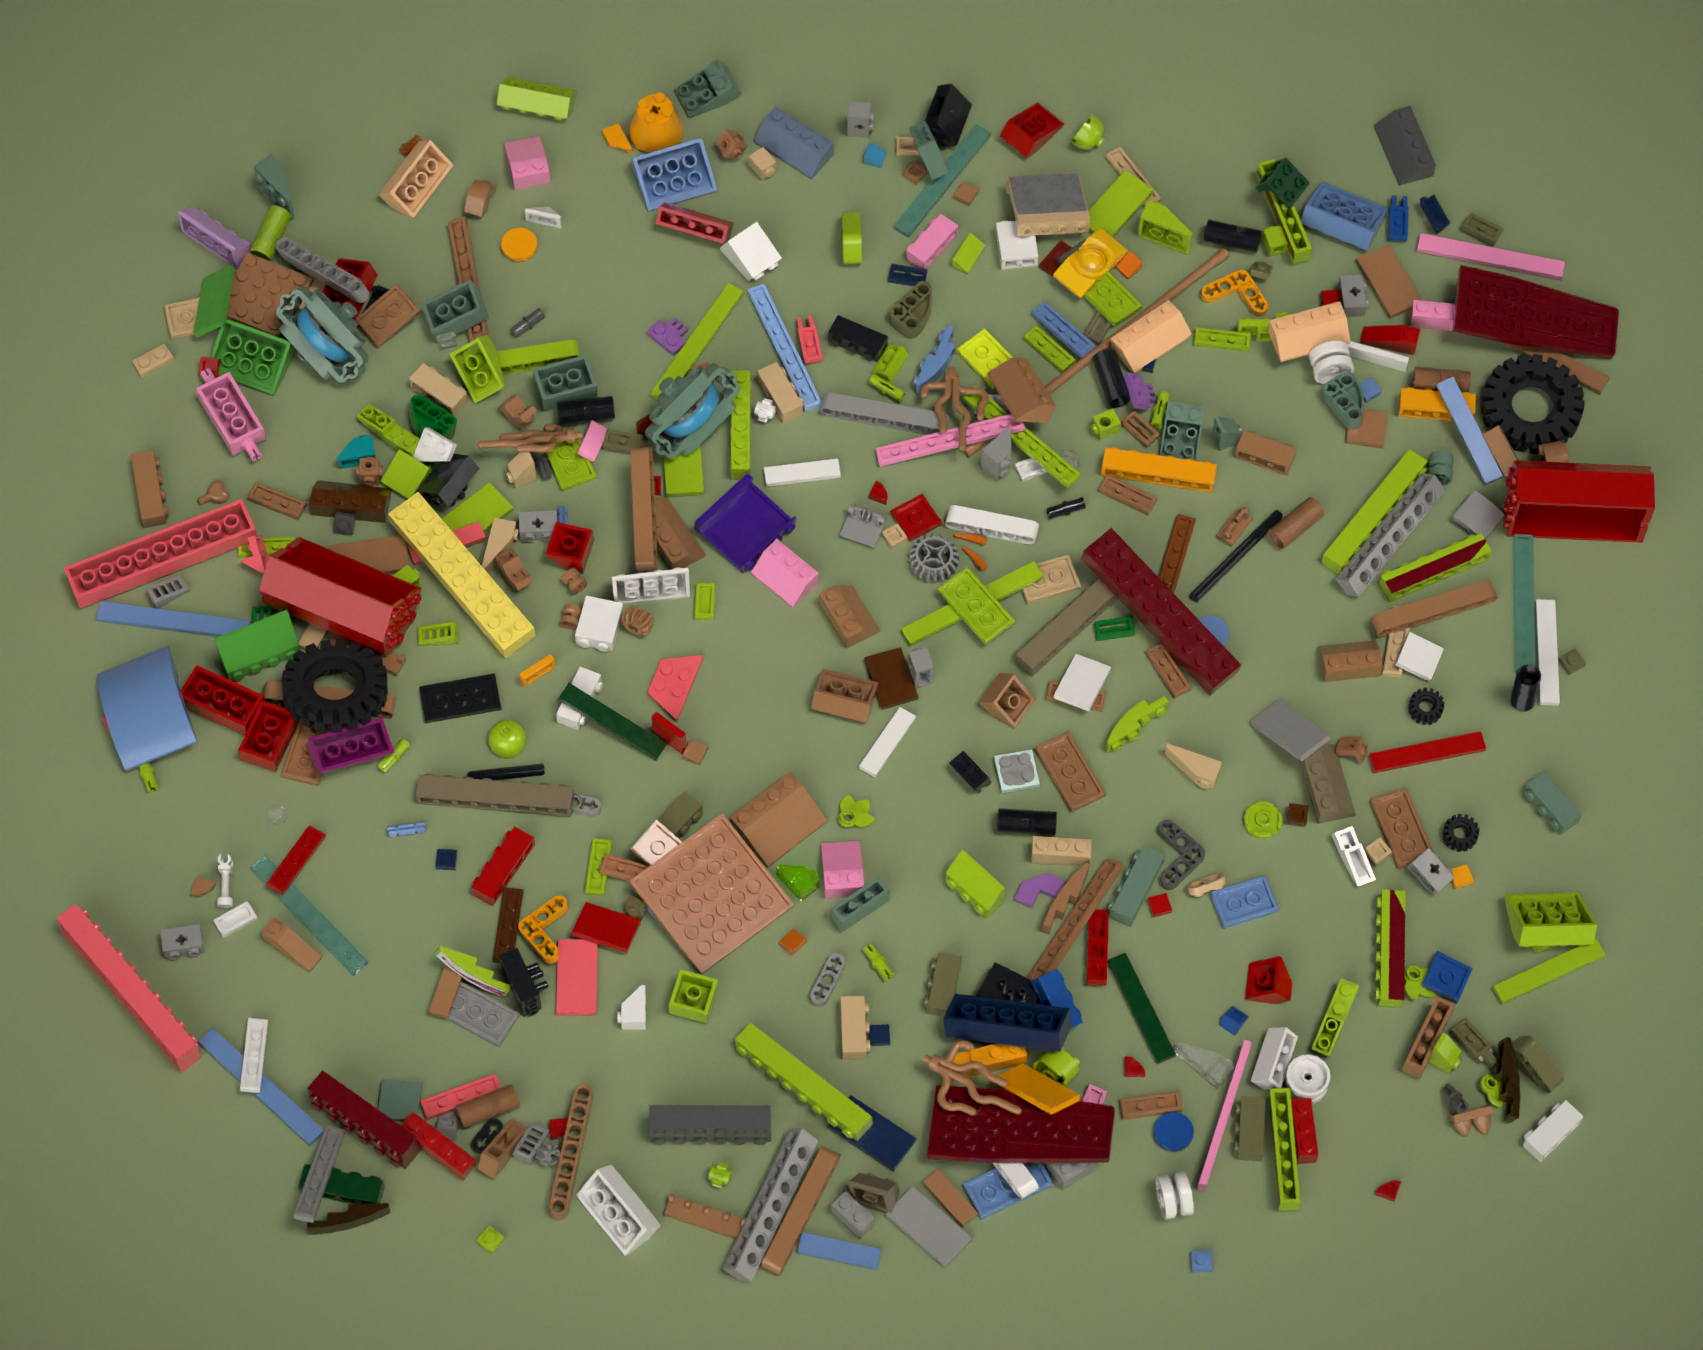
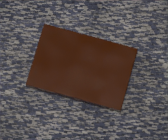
M901 647L864 657L871 681L879 682L876 695L882 710L918 700V694Z

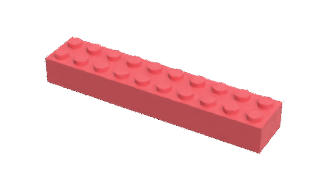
M240 499L63 568L78 606L81 609L231 551L241 545H246L249 542L248 537L257 535L245 504Z
M74 904L56 918L62 934L180 1072L183 1073L201 1059L199 1054L200 1048L197 1045L198 1041L192 1034H187L185 1031L186 1027L179 1019L175 1020L172 1016L174 1015L172 1010L167 1005H162L159 995L155 991H150L147 981L143 977H138L135 967L131 963H126L123 953L119 949H114L111 939L107 935H102L99 925L95 921H90L86 910Z

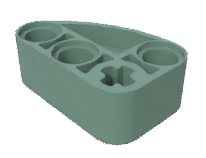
M1343 372L1324 384L1323 401L1347 428L1356 430L1361 427L1363 421V391L1352 373Z

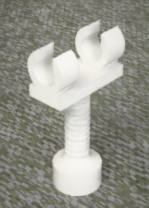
M222 854L218 856L220 864L218 865V870L222 875L221 897L217 898V907L231 908L233 907V898L229 897V875H233L234 863L229 854L228 861L224 863V858L222 859Z

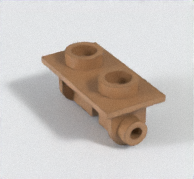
M1246 507L1237 508L1216 536L1233 545L1253 519L1248 514L1249 510Z

